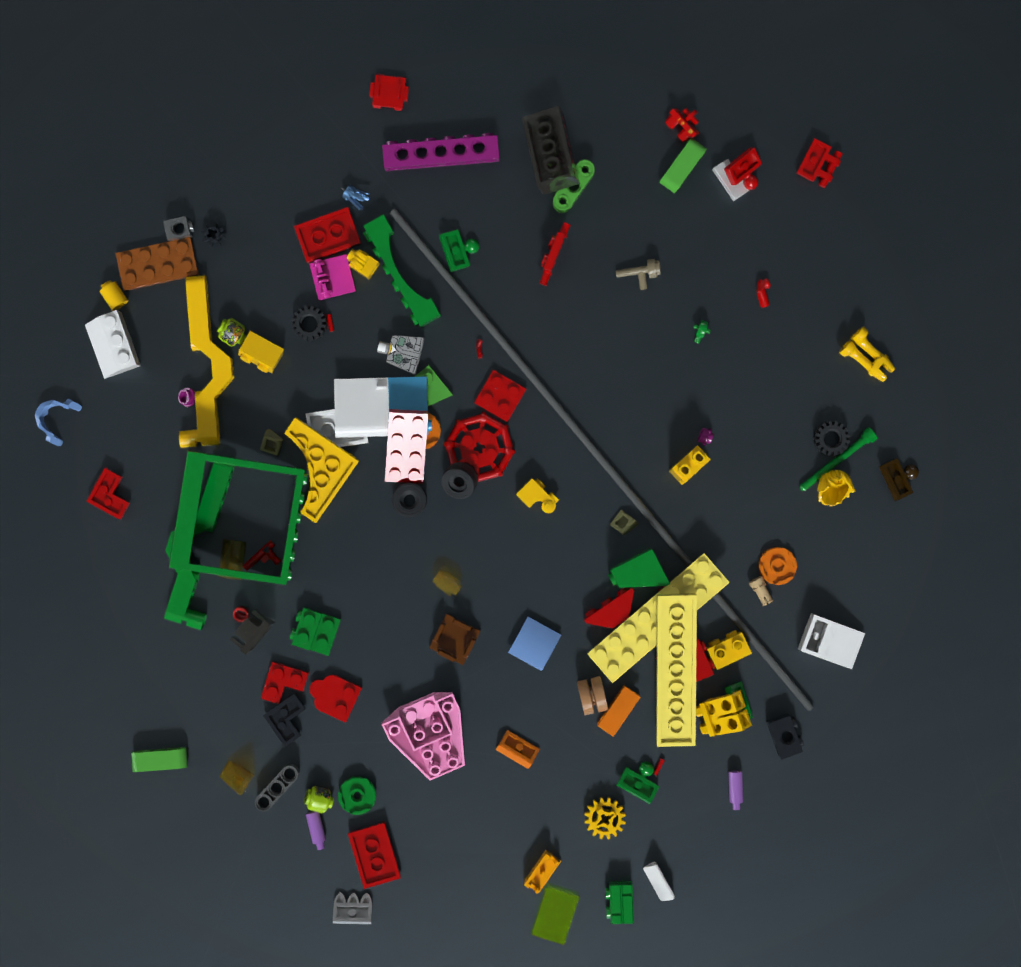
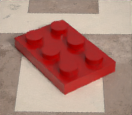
M348 207L294 226L307 263L361 244Z
M385 822L348 832L364 889L401 878Z

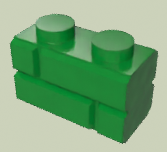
M632 881L609 882V888H605L606 899L610 900V907H606L607 919H610L611 924H633Z

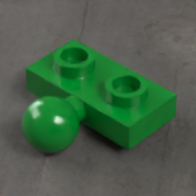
M459 230L440 234L439 238L450 271L453 272L469 267L470 263L466 251L471 254L476 253L479 250V242L474 238H470L463 244Z
M647 761L640 764V774L626 767L616 784L648 804L652 802L660 787L646 779V777L651 776L654 772V766Z

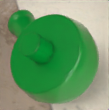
M701 320L699 325L694 324L693 328L697 329L695 343H700L705 333L710 334L711 329L707 328L709 322L706 320Z

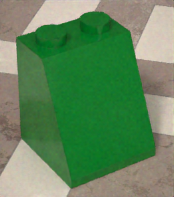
M651 548L609 569L611 573L608 576L612 584H617L619 588L667 586L670 584Z

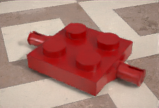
M563 222L557 236H552L548 248L551 251L549 254L545 253L541 267L544 268L539 283L547 286L548 280L552 276V269L564 239L567 238V233L571 226L568 223Z

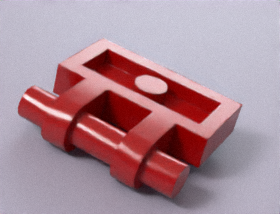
M814 138L796 174L811 182H814L818 176L821 178L818 185L826 188L828 182H831L833 178L832 174L835 168L839 167L841 163L840 159L843 153L836 151L833 156L828 154L832 147ZM824 161L829 163L826 171L821 170Z

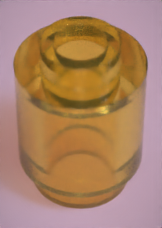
M440 570L433 580V583L436 584L435 587L450 597L452 594L456 596L462 588L459 585L461 581L448 571Z

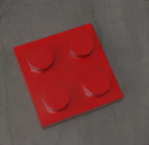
M493 370L474 403L508 422L524 395L526 388Z

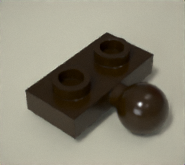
M898 458L879 466L894 501L914 493L908 479L913 480L918 477L919 469L915 465H907L903 471Z

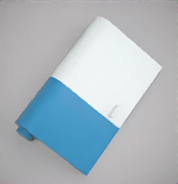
M427 377L334 379L336 438L388 436L389 409L428 411ZM428 420L427 435L428 431H432V420Z

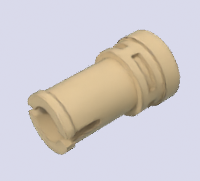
M762 576L749 582L750 587L759 597L762 606L767 605V601L768 603L773 601Z

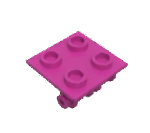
M347 254L325 260L318 259L313 263H309L319 301L356 291Z

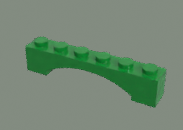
M384 214L365 224L364 228L366 231L363 234L368 242L372 240L375 245L372 250L377 258L381 257L385 264L381 266L385 273L392 275L394 281L391 283L396 292L401 291L403 295L401 301L405 308L410 307L413 313L410 317L414 324H419L422 328L441 317L432 299L427 300L418 295L406 284L399 274L391 252V235L394 232Z

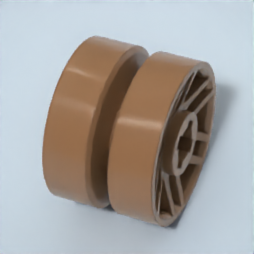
M600 676L591 678L590 687L586 679L577 681L584 715L594 714V705H596L598 712L608 710Z

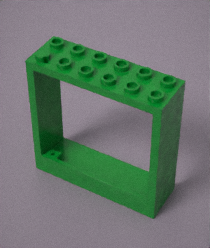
M188 450L169 568L286 585L287 580L290 581L292 576V569L289 565L290 561L294 562L295 550L292 547L293 542L297 543L298 531L295 528L296 523L300 524L301 512L298 510L299 504H303L305 493L301 491L302 485L307 483L308 474L304 473L305 470L303 468ZM205 461L296 475L280 577L189 563Z

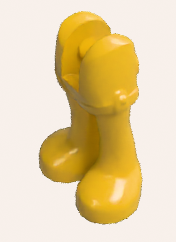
M863 326L850 338L851 340L843 345L839 353L844 357H852L868 371L870 376H874L884 382L887 377L879 368L883 366L892 373L895 367L886 354H882L866 338L868 330ZM855 344L867 352L874 361L871 362L856 348Z

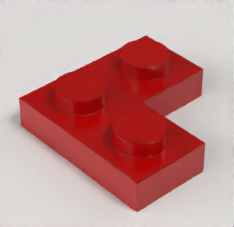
M104 468L86 502L122 520L130 502L114 493L123 477Z
M273 661L261 699L280 704L285 686L304 691L309 672Z

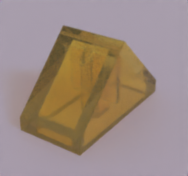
M229 760L219 777L238 795H242L255 775Z

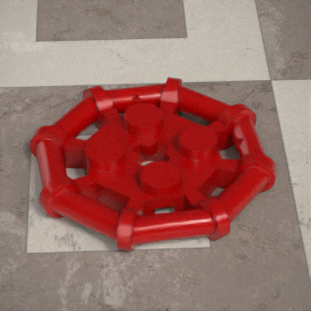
M486 412L461 420L457 419L453 430L443 445L446 447L450 465L457 462L454 448H460L463 459L458 462H466L475 467L478 482L498 476L502 477L506 466L516 451L513 449L509 435V426L486 415ZM480 422V428L468 431L466 426ZM485 423L498 430L494 434L484 429ZM462 429V431H464L466 434L462 438L460 444L455 443V440ZM501 434L505 448H499L496 437ZM478 442L481 445H485V448L482 449L483 453L480 454L474 450ZM499 452L504 453V456L497 467V465L493 462L495 461ZM491 465L493 468L491 471L479 474V468Z

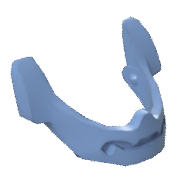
M67 399L66 402L56 400L43 402L35 412L37 427L46 433V441L54 445L61 446L63 440L55 436L52 431H49L44 423V417L48 414V409L54 406H62L66 409L70 408L80 411L82 406L71 399Z

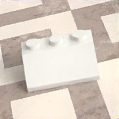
M115 310L85 324L104 379L141 366L122 312Z

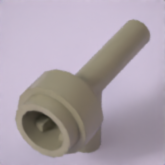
M648 259L647 266L616 270L617 278L638 275L640 290L648 289L645 273L649 274V278H657L658 275H661L660 261L655 259Z

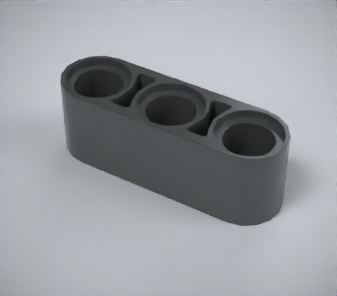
M294 763L287 764L257 796L255 806L259 811L269 810L300 775L298 765ZM286 769H293L295 777H288ZM280 783L282 785V791H275L273 789V784ZM260 798H268L269 805H262Z

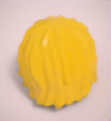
M831 470L824 473L819 480L817 488L819 492L818 501L824 505L835 506L841 504L846 497L849 498V494L855 492L850 476L841 470Z

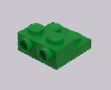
M304 607L303 611H298L295 620L299 622L297 629L293 628L289 639L293 640L291 645L329 656L341 619Z

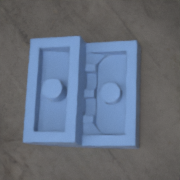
M527 617L508 653L542 671L561 634Z

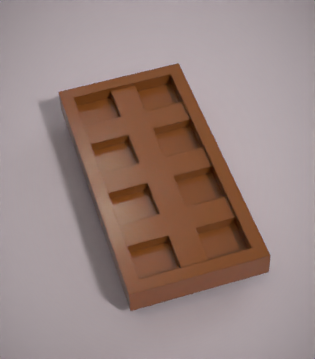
M191 237L115 253L124 291L199 275Z

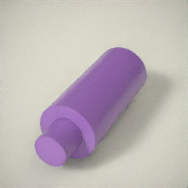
M728 771L729 803H733V810H740V803H743L742 771Z
M315 811L306 813L312 843L316 844L317 850L324 849L326 837L320 813Z

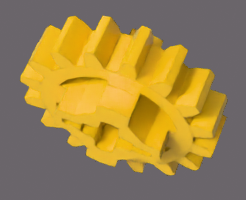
M600 797V802L594 799V805L587 806L590 812L584 813L588 817L584 820L585 824H590L587 830L593 829L592 835L595 836L598 833L600 839L604 835H606L607 839H610V834L616 837V831L623 830L620 825L626 823L622 819L626 814L620 812L623 806L617 807L618 801L615 800L612 803L610 797L606 801ZM602 806H610L612 808L604 809ZM596 810L597 818L592 821L593 813ZM603 814L605 816H608L607 822L605 820H602L601 816ZM618 815L617 823L614 826L613 819ZM599 827H605V828H607L608 830H600V829H598V828H599Z

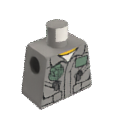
M392 336L391 343L379 342L377 352L388 355L387 363L416 375L424 338Z

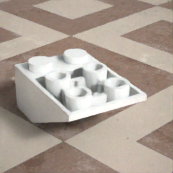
M811 613L798 650L852 669L865 633Z

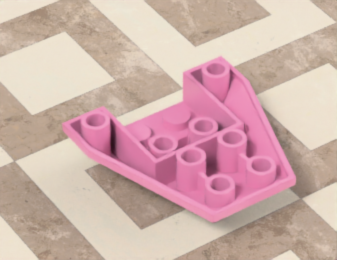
M433 692L398 707L382 722L389 741L429 780L465 766L461 713L453 692Z

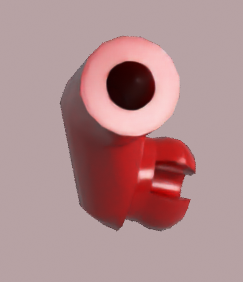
M767 278L764 280L760 279L757 282V297L761 308L770 305L765 290L771 287L770 281Z

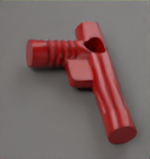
M271 540L267 542L243 565V568L248 571L259 560L266 563L269 559L275 565H278L282 560L272 551L275 544ZM267 546L269 548V553L264 552V548Z

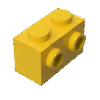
M250 331L241 345L238 355L241 356L240 359L249 364L252 362L257 365V368L262 372L273 373L283 356L284 349Z
M731 631L726 634L727 638L722 640L717 638L708 643L709 646L706 647L707 652L717 670L752 654L741 631Z

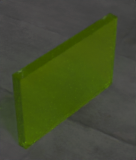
M546 887L532 935L564 945L579 897Z

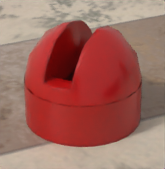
M238 606L233 612L234 619L238 622L246 621L249 617L247 607Z

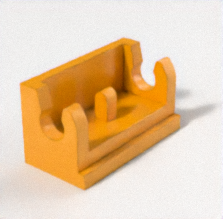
M545 850L525 878L524 886L532 888L536 894L540 893L561 863V860Z

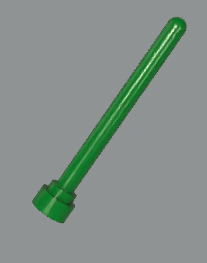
M867 427L862 431L863 434L860 435V439L800 485V490L806 491L820 480L824 473L833 470L864 444L876 441L878 437L873 430Z

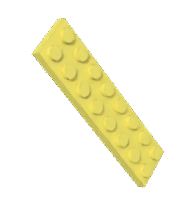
M703 553L657 594H696L698 610L730 582L707 555ZM657 594L587 653L612 683L657 645Z
M657 594V747L696 746V594Z

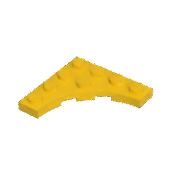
M295 417L284 434L296 443L306 458L310 477V489L301 514L317 523L359 460Z

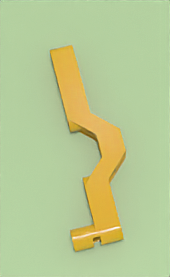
M206 275L186 277V294L192 351L201 350L211 359L213 379L203 391H195L197 430L179 431L181 448L197 447V442H201L202 446L220 445L217 398L234 379L233 359L212 342Z

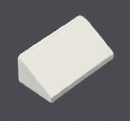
M727 159L715 166L712 171L731 199L735 201L749 190L744 187L743 180L737 185H731L724 171V168L731 163Z
M654 861L646 865L643 870L661 901L675 899L674 893L657 862Z

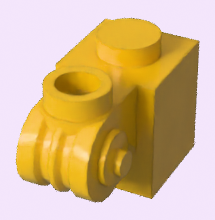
M352 249L347 256L350 268L369 280L380 265L377 260L360 249L358 251Z
M538 478L535 481L531 479L516 494L529 508L535 502L541 501V508L545 513H552L556 508V503L559 501L552 492L548 495L543 490L546 486Z

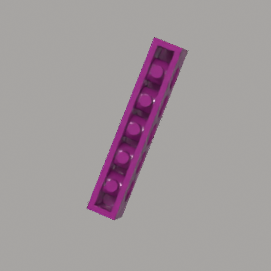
M484 133L482 137H474L472 134L463 135V138L455 139V136L444 137V140L426 138L423 142L410 139L406 140V143L399 144L398 141L386 142L387 145H382L385 171L499 162L497 135L493 136V133ZM482 144L485 148L482 152H476L474 146ZM457 146H464V153L457 154L455 152ZM439 147L446 149V153L442 156L436 154V150ZM425 149L427 154L425 157H418L417 151ZM402 150L408 152V156L405 159L398 158V153Z

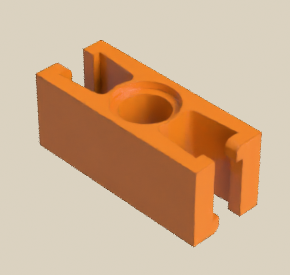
M623 685L609 705L608 710L604 712L598 721L597 726L614 737L641 698L640 695Z

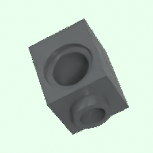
M183 216L163 221L168 241L193 237L192 232H195L192 220L189 221L188 217ZM179 224H184V231L182 233H176V227Z

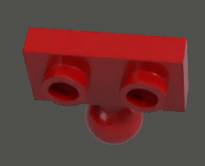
M755 147L748 148L724 168L731 185H737L743 180V185L748 190H753L758 186L757 177L751 175L762 164Z

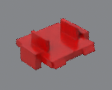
M377 74L375 76V83L371 82L369 93L370 98H373V108L381 109V107H388L402 111L403 103L408 102L409 96L406 77Z

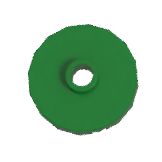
M353 776L346 779L341 785L338 792V801L341 807L350 814L362 815L374 806L376 789L367 778ZM359 792L361 794V797L356 798L354 796V793Z

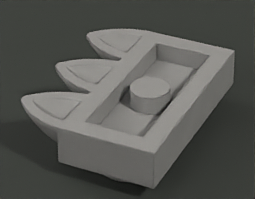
M340 892L334 900L333 923L372 924L373 905L370 895L365 893L359 903L357 895L352 893L346 903L344 895Z

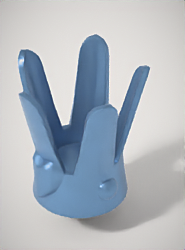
M351 185L346 189L341 188L345 191L343 198L349 200L358 210H363V206L357 200L362 202L364 200L368 201L369 197L364 194L369 195L370 193L357 190Z

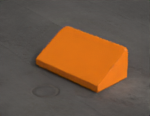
M509 730L505 732L496 748L498 752L527 769L532 765L540 750Z

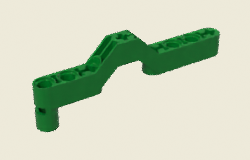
M213 463L197 513L193 537L204 531L214 532L235 469L234 465ZM175 530L171 532L165 549L169 559L171 558ZM175 569L178 575L164 619L179 624L186 621V626L202 630L207 614L190 609L200 572Z

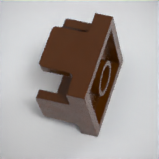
M446 614L429 648L452 662L455 661L464 665L480 630Z

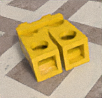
M697 445L669 472L683 485L711 459Z
M741 690L707 699L696 706V716H703L705 721L700 724L702 734H709L712 737L744 731L752 726L747 709L741 710L746 707Z

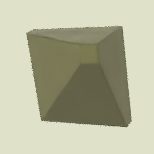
M267 429L260 450L279 456L283 439L272 430Z
M620 510L610 523L613 528L623 535L639 524L623 510Z

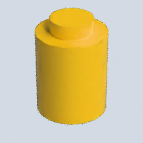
M109 280L101 285L102 289L99 292L112 311L118 310L128 303V299L116 281L111 282Z

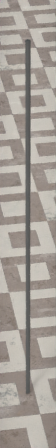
M396 208L393 209L390 214L682 562L687 567L693 563L692 560ZM719 593L713 596V599L803 706L810 711L814 707L813 704Z

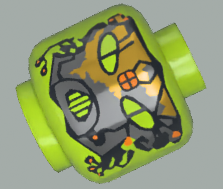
M233 318L224 319L216 331L218 332V338L231 347L237 343L241 345L246 337L244 334L245 326Z
M318 786L308 789L304 798V804H306L307 809L319 813H325L328 808L331 809L334 802V797H331V791Z

